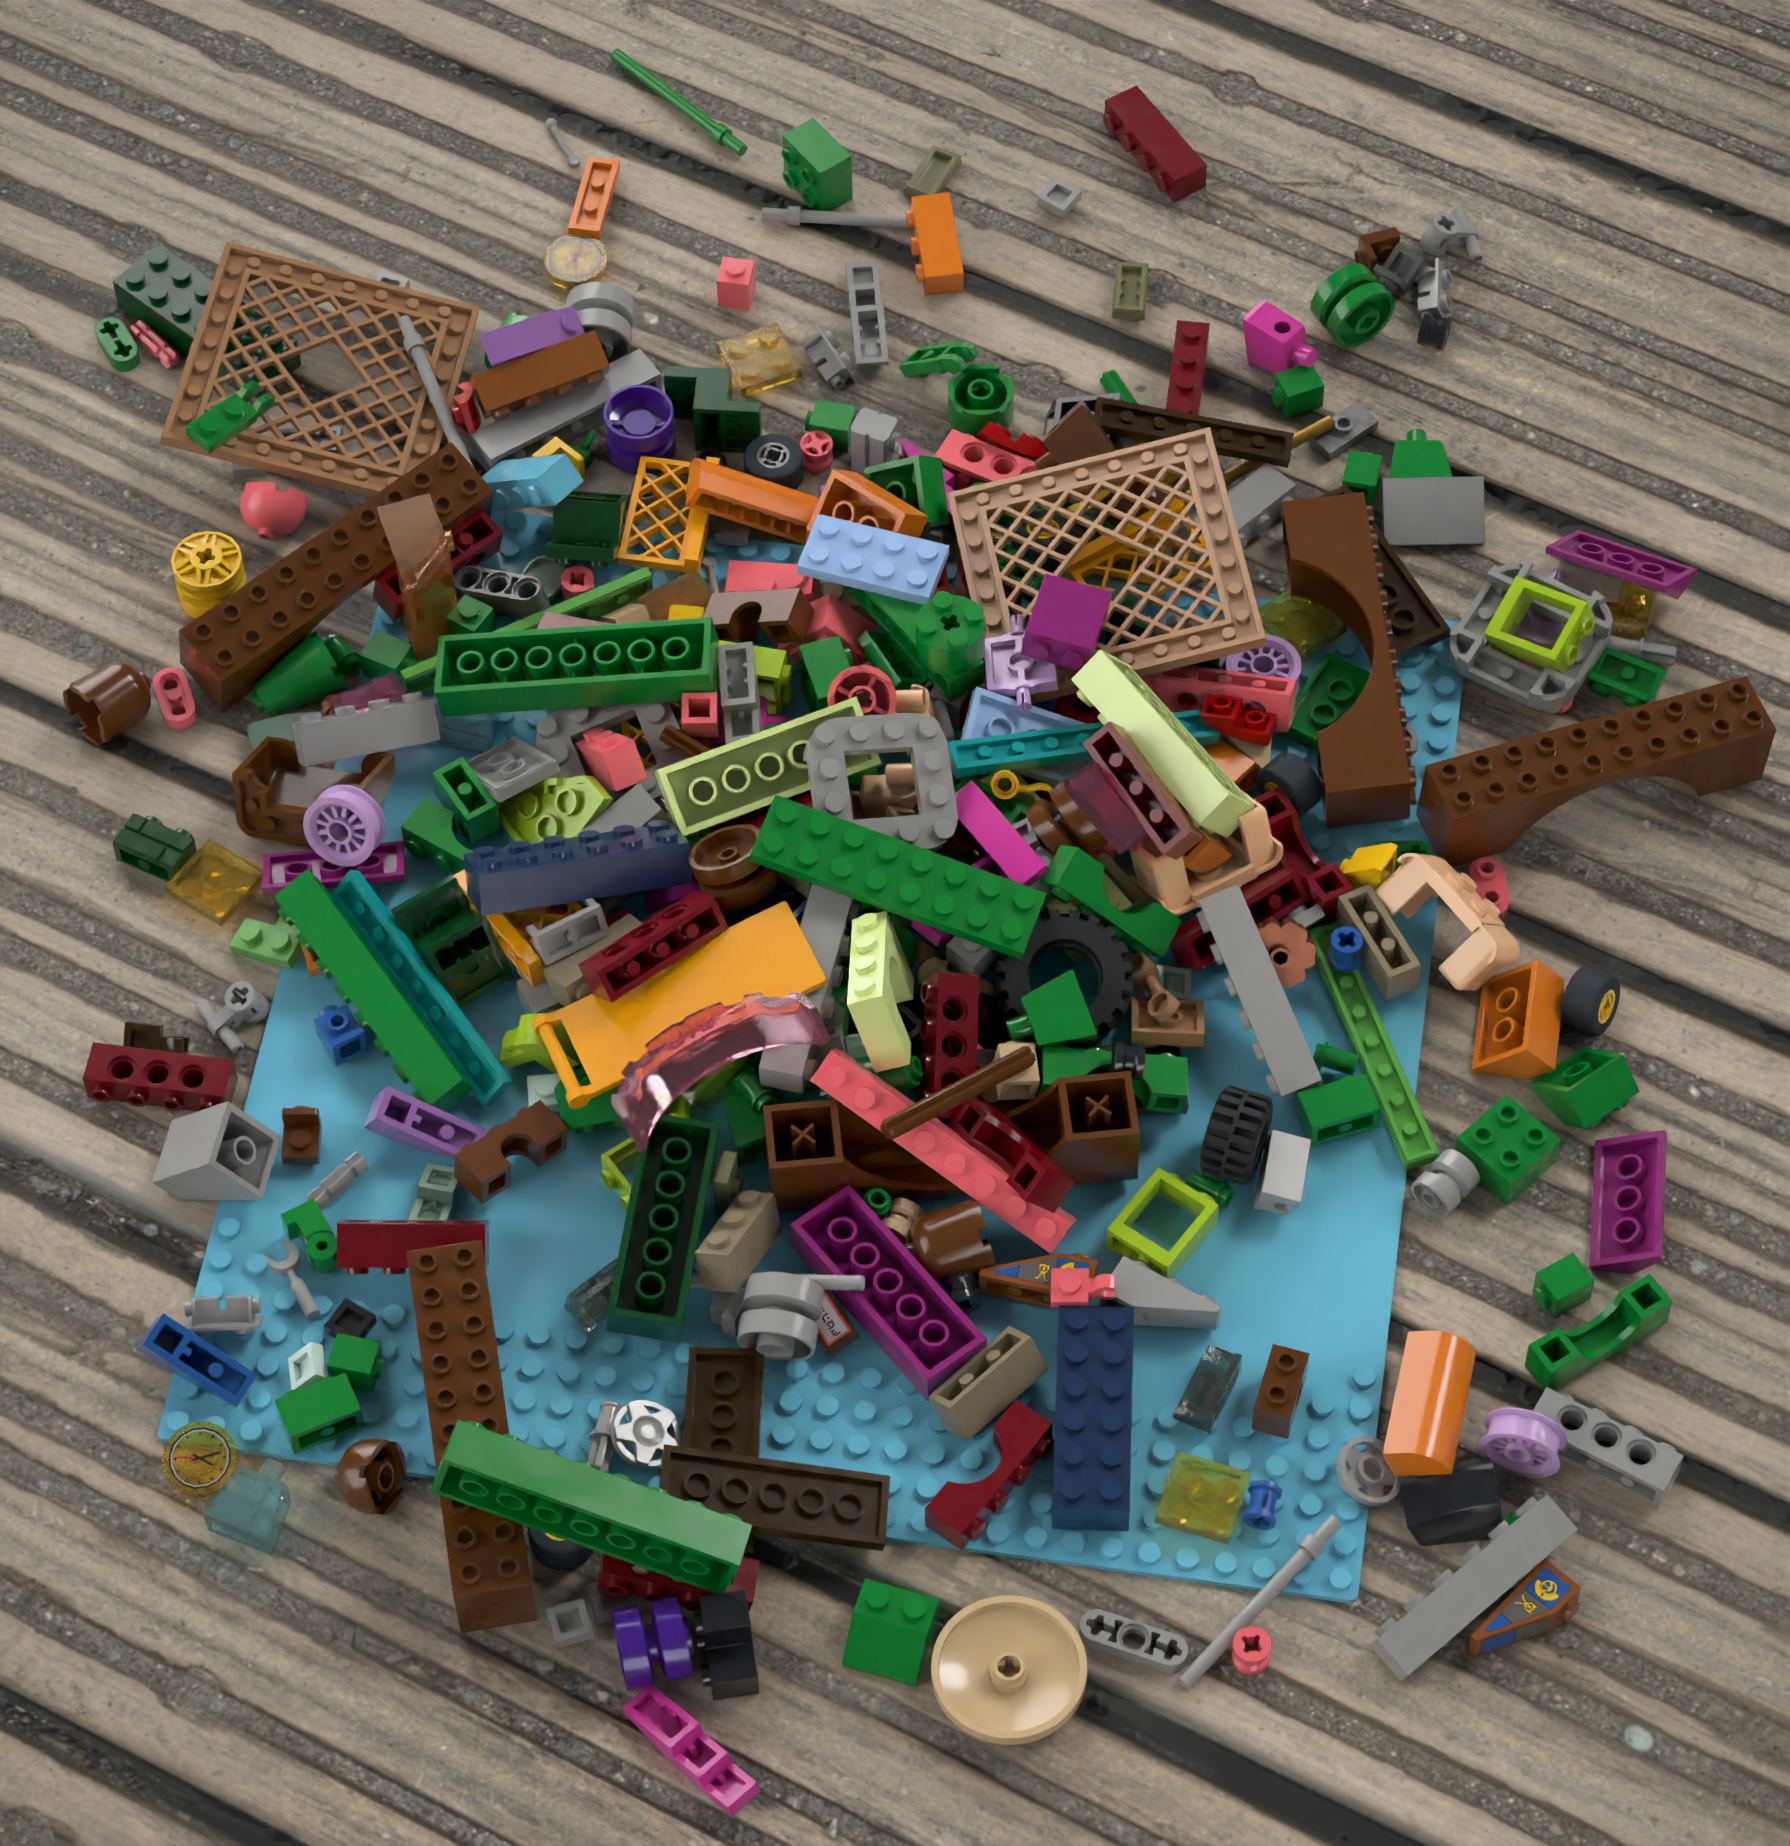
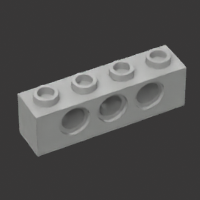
M1546 1387L1533 1411L1552 1419L1565 1431L1567 1443L1563 1449L1558 1451V1457L1660 1508L1679 1474L1684 1455L1678 1453L1674 1447L1667 1443H1658L1644 1436L1640 1430L1633 1426H1624L1610 1419L1607 1414L1599 1409H1590L1576 1402L1573 1397L1565 1392H1556ZM1571 1424L1578 1429L1568 1430L1563 1425ZM1605 1441L1611 1444L1612 1447H1602L1597 1442ZM1638 1458L1645 1461L1646 1464L1639 1465L1631 1459Z

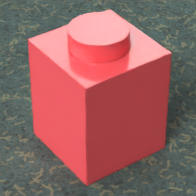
M731 257L722 258L716 280L719 307L750 311L756 288L754 260Z

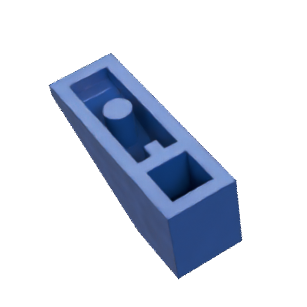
M164 1313L155 1319L136 1350L165 1369L235 1407L238 1406L257 1377V1374Z

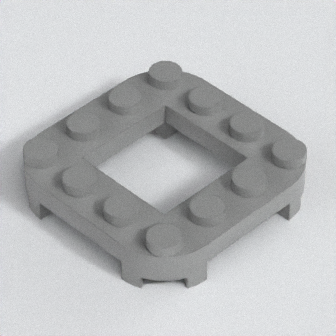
M1520 559V563L1506 564L1501 567L1495 565L1488 571L1485 584L1459 624H1454L1451 629L1450 665L1464 677L1533 709L1544 710L1547 713H1556L1574 698L1585 681L1588 671L1592 670L1607 646L1612 631V614L1604 602L1605 597L1594 590L1592 595L1589 596L1533 570L1532 561ZM1516 576L1586 601L1595 615L1593 630L1588 636L1584 637L1579 646L1575 662L1568 666L1564 675L1548 667H1545L1543 672H1540L1488 647L1489 641L1484 632ZM1536 600L1530 606V609L1566 625L1571 616L1569 612Z
M669 702L558 709L546 718L541 719L536 727L537 748L557 760L561 770L549 778H570L586 775L573 743L584 739L583 734L589 730L602 727L605 730L637 716L657 762L656 765L645 769L648 779L638 783L643 786L657 804L664 802L665 800L654 772L688 759L659 739L667 725H672L680 730ZM638 783L617 792L603 787L614 799L608 808Z
M918 713L838 717L829 719L816 727L803 753V763L807 762L814 809L932 852H936L947 843L956 829L958 813L947 740L937 719ZM906 751L907 755H911L919 815L853 820L845 755Z

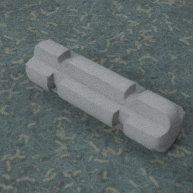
M351 1154L344 1161L345 1165L340 1164L319 1183L321 1185L320 1188L314 1187L306 1195V1200L314 1198L322 1211L329 1204V1199L334 1200L355 1181L353 1179L354 1176L358 1178L368 1169L367 1161L360 1154Z

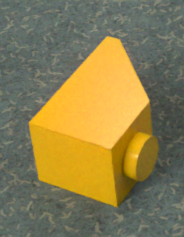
M1386 843L1357 848L1351 859L1345 858L1339 868L1352 884L1354 890L1370 884L1374 891H1376L1395 871L1398 845Z

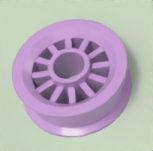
M1265 634L1268 646L1227 656L1226 670L1296 679L1297 694L1300 687L1301 658L1294 646L1283 638ZM1252 702L1254 705L1258 707H1264L1259 702Z
M335 785L325 789L317 800L308 807L303 819V829L309 845L320 857L332 864L349 867L361 864L367 860L373 850L381 844L386 832V822L378 803L365 791L350 785Z
M1499 1408L1487 1414L1485 1426L1488 1432L1487 1435L1479 1440L1478 1450L1482 1457H1489L1494 1467L1504 1472L1527 1478H1544L1558 1472L1560 1459L1557 1454L1567 1443V1435L1559 1424L1540 1413L1522 1408Z

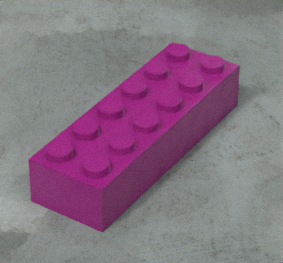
M850 1185L790 1224L791 1246L815 1274L863 1275L865 1277V1288L863 1291H830L927 1401H929L928 1396L987 1345V1338Z

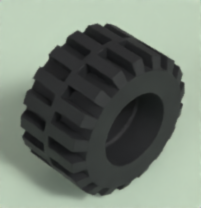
M1228 1085L1220 1093L1209 1119L1200 1154L1202 1173L1243 1186L1252 1179L1260 1162L1273 1116L1272 1098Z

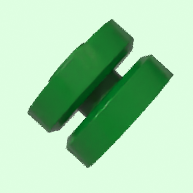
M1356 263L1336 270L1323 281L1311 300L1310 310L1319 323L1327 328L1330 335L1340 346L1351 348L1371 340L1386 326L1394 312L1395 300L1390 292L1382 284H1379L1374 274L1365 265Z

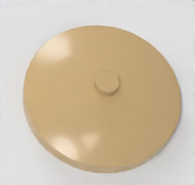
M1000 1595L989 1597L963 1608L947 1622L940 1632L934 1645L931 1659L932 1686L943 1712L958 1728L967 1734L994 1744L1019 1745L1030 1743L1057 1731L1077 1710L1083 1698L1087 1682L1086 1652L1082 1640L1073 1625L1051 1606L1023 1596Z

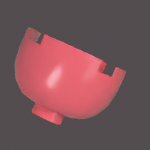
M248 482L243 487L241 493L240 512L242 519L248 527L258 532L257 536L259 538L272 541L277 540L278 536L288 535L297 530L302 524L306 514L308 496L288 486L286 492L276 489V483Z
M869 665L853 666L841 671L831 682L827 695L828 707L857 697L864 716L894 714L897 705L896 690L890 677L880 669Z

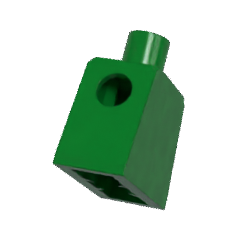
M1410 430L1406 434L1407 440L1395 442L1389 478L1453 477L1443 443L1439 440H1427L1424 430Z
M1073 969L1023 996L1020 1003L1024 1015L1005 1021L1012 1041L1032 1035L1038 1050H1042L1043 1046H1068L1096 1040L1097 1037L1095 1026Z
M734 1078L730 1083L734 1094L724 1099L725 1113L734 1150L737 1153V1161L741 1165L766 1155L764 1115L755 1113L751 1109V1102L735 1086L736 1078ZM767 1087L776 1092L778 1104L788 1103L779 1089Z

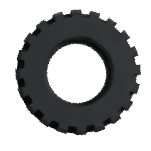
M1059 910L1048 911L1047 916L1038 917L1022 960L1001 953L997 962L995 990L997 993V1003L1000 1011H1003L1005 1015V1021L1024 1015L1020 1002L1023 996L1032 992L1030 974L1037 960L1049 951L1069 949L1087 957L1097 972V992L1093 1000L1087 1005L1097 1037L1096 1040L1068 1045L1066 1047L1090 1046V1044L1096 1041L1101 1042L1122 1021L1132 995L1133 967L1132 962L1128 959V950L1124 942H1119L1116 938L1117 933L1110 926L1105 928L1100 924V919L1092 915L1089 918L1081 916L1080 911L1070 910L1069 914H1060ZM1032 1035L1023 1038L1026 1042H1029V1040L1035 1042Z

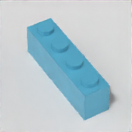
M566 454L502 460L482 476L484 481L494 491L492 509L495 511L556 506L584 482Z

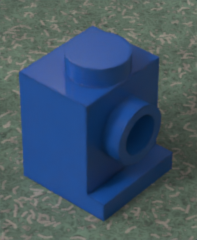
M347 1004L339 1008L336 1005H329L320 1011L318 1018L314 1019L317 1035L336 1066L368 1051L365 1031L362 1026H359Z

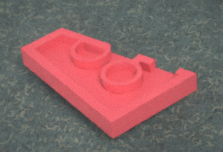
M729 560L724 592L800 588L807 600L813 602L818 599L820 579L797 574V564Z

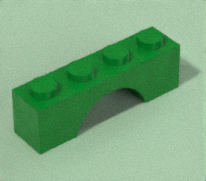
M425 797L401 826L404 846L411 854L423 856L431 860L444 872L451 871L457 874L465 869L463 854L473 853V850L464 847L457 841L454 812Z
M1060 845L1048 866L1049 871L1043 875L1040 883L1051 890L1049 895L1061 903H1071L1077 908L1076 911H1080L1081 916L1089 918L1092 915L1100 919V924L1105 928L1110 926L1117 933L1116 938L1119 941L1122 939L1129 944L1127 949L1133 954L1141 952L1146 956L1163 957L1182 920L1157 902L1137 900L1130 907L1118 910L1110 903L1104 891V865L1078 847Z
M1064 1045L1043 1046L1038 1060L1040 1082L1037 1096L1042 1094L1060 1077L1110 1073L1111 1051H1104L1096 1047L1076 1049L1068 1048ZM1170 1053L1159 1055L1145 1054L1142 1079L1132 1078L1134 1093L1141 1100L1146 1111L1182 1113L1188 1097L1187 1057H1177Z
M1648 1274L1619 1291L1612 1303L1603 1312L1583 1326L1569 1331H1564L1558 1327L1529 1344L1525 1368L1544 1391L1546 1387L1555 1390L1666 1324L1672 1300L1651 1274Z

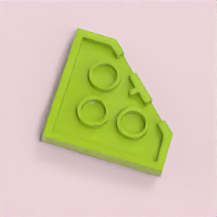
M587 775L570 778H548L501 803L494 799L498 805L500 824L515 841H527L530 844L543 842V839L549 836L574 837L601 815L614 800L594 776Z

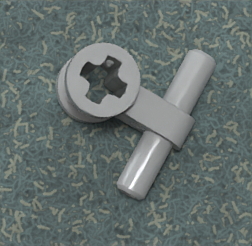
M1462 207L1455 208L1452 211V215L1444 212L1436 213L1430 222L1431 228L1426 230L1420 238V244L1423 249L1432 255H1443L1446 253L1449 245L1466 246L1473 262H1479L1484 257L1477 241L1479 239L1474 224L1469 222Z
M237 981L227 989L225 993L226 1005L219 1012L215 1010L207 999H201L196 1004V1009L208 1022L207 1028L216 1039H222L233 1054H238L244 1049V1043L233 1030L243 1021L249 1024L260 1022L267 1015L269 1009L266 997L256 992V989L246 981ZM237 992H240L243 996L240 997ZM253 1007L257 1012L254 1013L250 1009Z

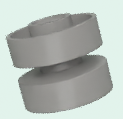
M588 282L572 289L566 299V308L575 307L585 333L593 330L596 331L608 363L610 364L618 360L625 354H630L635 308L631 295L623 288L607 282Z
M759 1272L750 1275L746 1281L743 1306L747 1311L740 1317L737 1335L738 1345L742 1348H754L770 1359L792 1361L812 1357L815 1353L818 1336V1325L814 1321L818 1320L821 1316L824 1298L822 1286L811 1279L791 1273Z

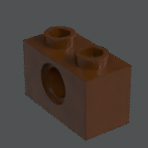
M1276 1344L1272 1345L1254 1406L1252 1430L1286 1439L1289 1438L1307 1377L1310 1353Z

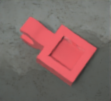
M1051 1268V1309H1059V1305L1089 1306V1299H1115V1275L1100 1274L1094 1278H1089V1268Z

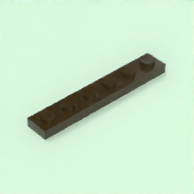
M1097 396L1094 417L1106 434L1153 442L1210 427L1217 455L1259 463L1268 462L1270 465L1288 468L1294 433Z

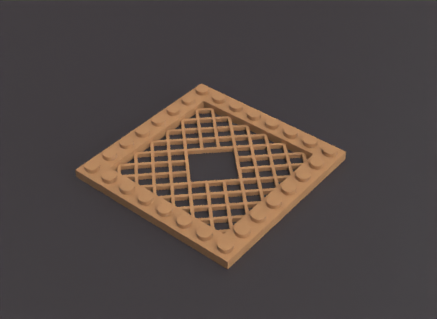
M226 242L161 435L160 444L371 498L439 451L444 435V430L422 378L416 371L418 370L416 364H411L404 355L407 353L405 347L399 348L392 339L402 334L400 327L387 332L380 322L391 318L398 324L397 321L400 317L409 316L415 329L422 326L426 327L431 335L423 338L425 346L435 342L432 356L427 350L424 352L447 406L451 411L453 404L452 396H455L457 391V385L459 384L480 307ZM263 285L267 286L272 294L259 299L252 289ZM246 293L252 302L241 306ZM298 294L304 302L291 307L284 297ZM277 300L284 310L271 315L264 305ZM329 302L336 311L322 315L316 305ZM257 308L264 318L251 323L244 313ZM310 309L316 319L303 323L296 313ZM360 310L368 319L355 324L348 314ZM289 316L296 326L283 331L276 321ZM238 317L244 326L234 330ZM341 317L348 327L335 332L329 321ZM270 324L276 334L263 339L256 329ZM322 325L328 335L315 339L308 329ZM373 325L380 335L367 340L360 330ZM250 332L256 342L243 347L236 337ZM302 333L308 343L295 347L288 337ZM354 333L360 343L347 348L341 337ZM282 340L288 351L275 355L268 345ZM334 341L365 383L312 404L281 361ZM385 341L392 351L379 356L372 346ZM229 342H231L236 350L226 354ZM262 348L268 359L255 363L248 353ZM366 349L373 359L360 364L353 354ZM242 356L248 367L235 371L228 361ZM397 357L404 365V368L391 372L385 362ZM274 365L281 375L268 380L261 369ZM378 365L385 375L372 380L365 370ZM221 366H223L228 375L218 378ZM254 373L261 382L259 383L261 387L259 390L266 389L275 398L271 408L279 406L286 416L272 421L265 412L260 416L265 424L254 429L249 426L213 452H206L185 433L186 425L229 397L220 387L221 385L234 381L240 389L245 385L241 377ZM410 373L417 384L404 389L397 378ZM286 381L293 391L280 396L273 386ZM390 381L397 392L384 396L377 386ZM214 390L220 399L209 403ZM371 390L378 400L364 404L357 394ZM421 390L418 403L416 404L410 397V394ZM253 397V399H250L249 402L251 405H253V403L255 402V397ZM298 397L305 408L292 413L285 402ZM351 398L358 408L345 413L338 402ZM403 398L410 408L397 413L390 402ZM331 406L338 416L325 421L318 410ZM383 406L390 416L377 421L370 411ZM311 414L318 424L304 429L298 418ZM363 414L370 424L357 429L350 419ZM414 414L409 429L402 419ZM291 422L298 432L284 437L277 427ZM343 422L350 433L337 437L330 427ZM395 422L402 433L389 437L382 427ZM270 430L276 438L262 435V433ZM323 430L330 441L317 446L310 435ZM375 430L383 441L369 446L362 435ZM303 438L308 446L294 442ZM356 439L363 449L349 454L343 443ZM407 439L403 453H401L395 443ZM336 447L340 454L326 450ZM388 447L395 457L382 462L375 452ZM368 455L372 462L360 460L359 458ZM399 464L398 469L391 468L392 466Z
M1210 427L947 493L970 598L984 609L985 639L1000 637L1011 632L1009 610L1022 615L1024 623L1028 618L1030 619L1039 591L1027 585L1035 574L1043 578L1045 573L1061 578V575L1093 534L1098 532L1148 556L1116 598L1110 601L1103 629L1113 633L1114 636L1106 646L1098 642L1096 650L1099 651L1101 649L1129 664L1140 677L1268 646ZM1169 473L1181 477L1174 488L1160 483ZM1139 481L1148 485L1141 496L1128 492V489L1134 482ZM1188 481L1192 496L1180 492ZM1155 489L1168 494L1161 505L1147 500ZM1101 490H1107L1115 494L1107 505L1094 500ZM1122 497L1135 503L1127 514L1114 508ZM1069 498L1082 502L1074 513L1061 508ZM1175 498L1188 503L1181 514L1167 509ZM1037 506L1049 510L1041 522L1028 516ZM1089 506L1102 511L1094 522L1081 517ZM1142 506L1155 511L1147 523L1134 517ZM1194 508H1196L1199 523L1187 518ZM1005 514L1016 519L1008 530L996 525L1000 517ZM1056 514L1069 519L1061 530L1048 525ZM1108 515L1121 519V522L1114 531L1101 526ZM1162 515L1175 520L1167 532L1154 526ZM1023 522L1035 527L1028 538L1015 533ZM1075 523L1088 528L1081 539L1067 534ZM1129 523L1141 528V531L1134 540L1121 535ZM1182 524L1195 529L1187 541L1174 535ZM991 531L1002 535L995 546ZM1042 531L1055 536L1047 548L1035 543V540ZM1149 532L1161 537L1154 549L1141 544ZM1201 534H1203L1206 549L1194 544ZM1010 539L1022 544L1014 556L1002 551V548ZM1062 540L1075 545L1067 557L1054 551ZM1168 541L1181 546V549L1174 558L1161 553ZM1029 548L1041 553V556L1034 565L1021 560ZM1189 550L1202 556L1194 567L1181 562ZM997 557L1008 561V564L1001 573ZM1049 557L1061 562L1053 574L1041 569ZM1155 558L1168 564L1161 575L1147 570ZM1208 560L1210 561L1213 576L1201 571ZM1015 566L1028 571L1020 582L1007 577ZM1175 567L1188 573L1181 584L1167 579ZM1141 576L1155 581L1147 593L1134 587ZM1195 577L1209 582L1201 593L1187 588ZM1003 583L1015 588L1007 599ZM1162 585L1175 590L1167 602L1154 597ZM1215 586L1220 602L1208 597ZM1021 592L1035 597L1026 609L1014 604V601ZM1128 593L1141 599L1134 610L1120 605ZM1182 594L1195 599L1187 611L1174 606ZM1148 603L1162 608L1154 619L1140 614ZM1202 603L1216 609L1208 620L1194 615ZM1115 611L1128 616L1120 628L1107 623ZM1168 612L1182 617L1174 629L1160 623ZM1223 613L1224 619L1217 621L1218 618H1219V617L1221 616V614ZM1135 620L1148 625L1140 637L1127 632ZM1189 621L1199 625L1183 629ZM1155 629L1165 633L1150 637ZM1121 638L1131 641L1130 643L1116 646ZM1056 665L1059 690L1030 694L1031 704L1075 694L1079 688L1071 679L1079 671ZM1016 696L1009 697V698H1012V699L1017 700Z

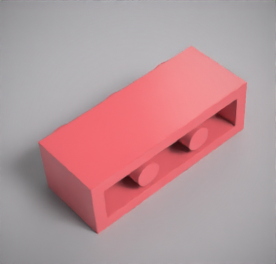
M598 727L583 734L584 739L575 742L587 776H594L601 786L617 792L648 779L634 739Z

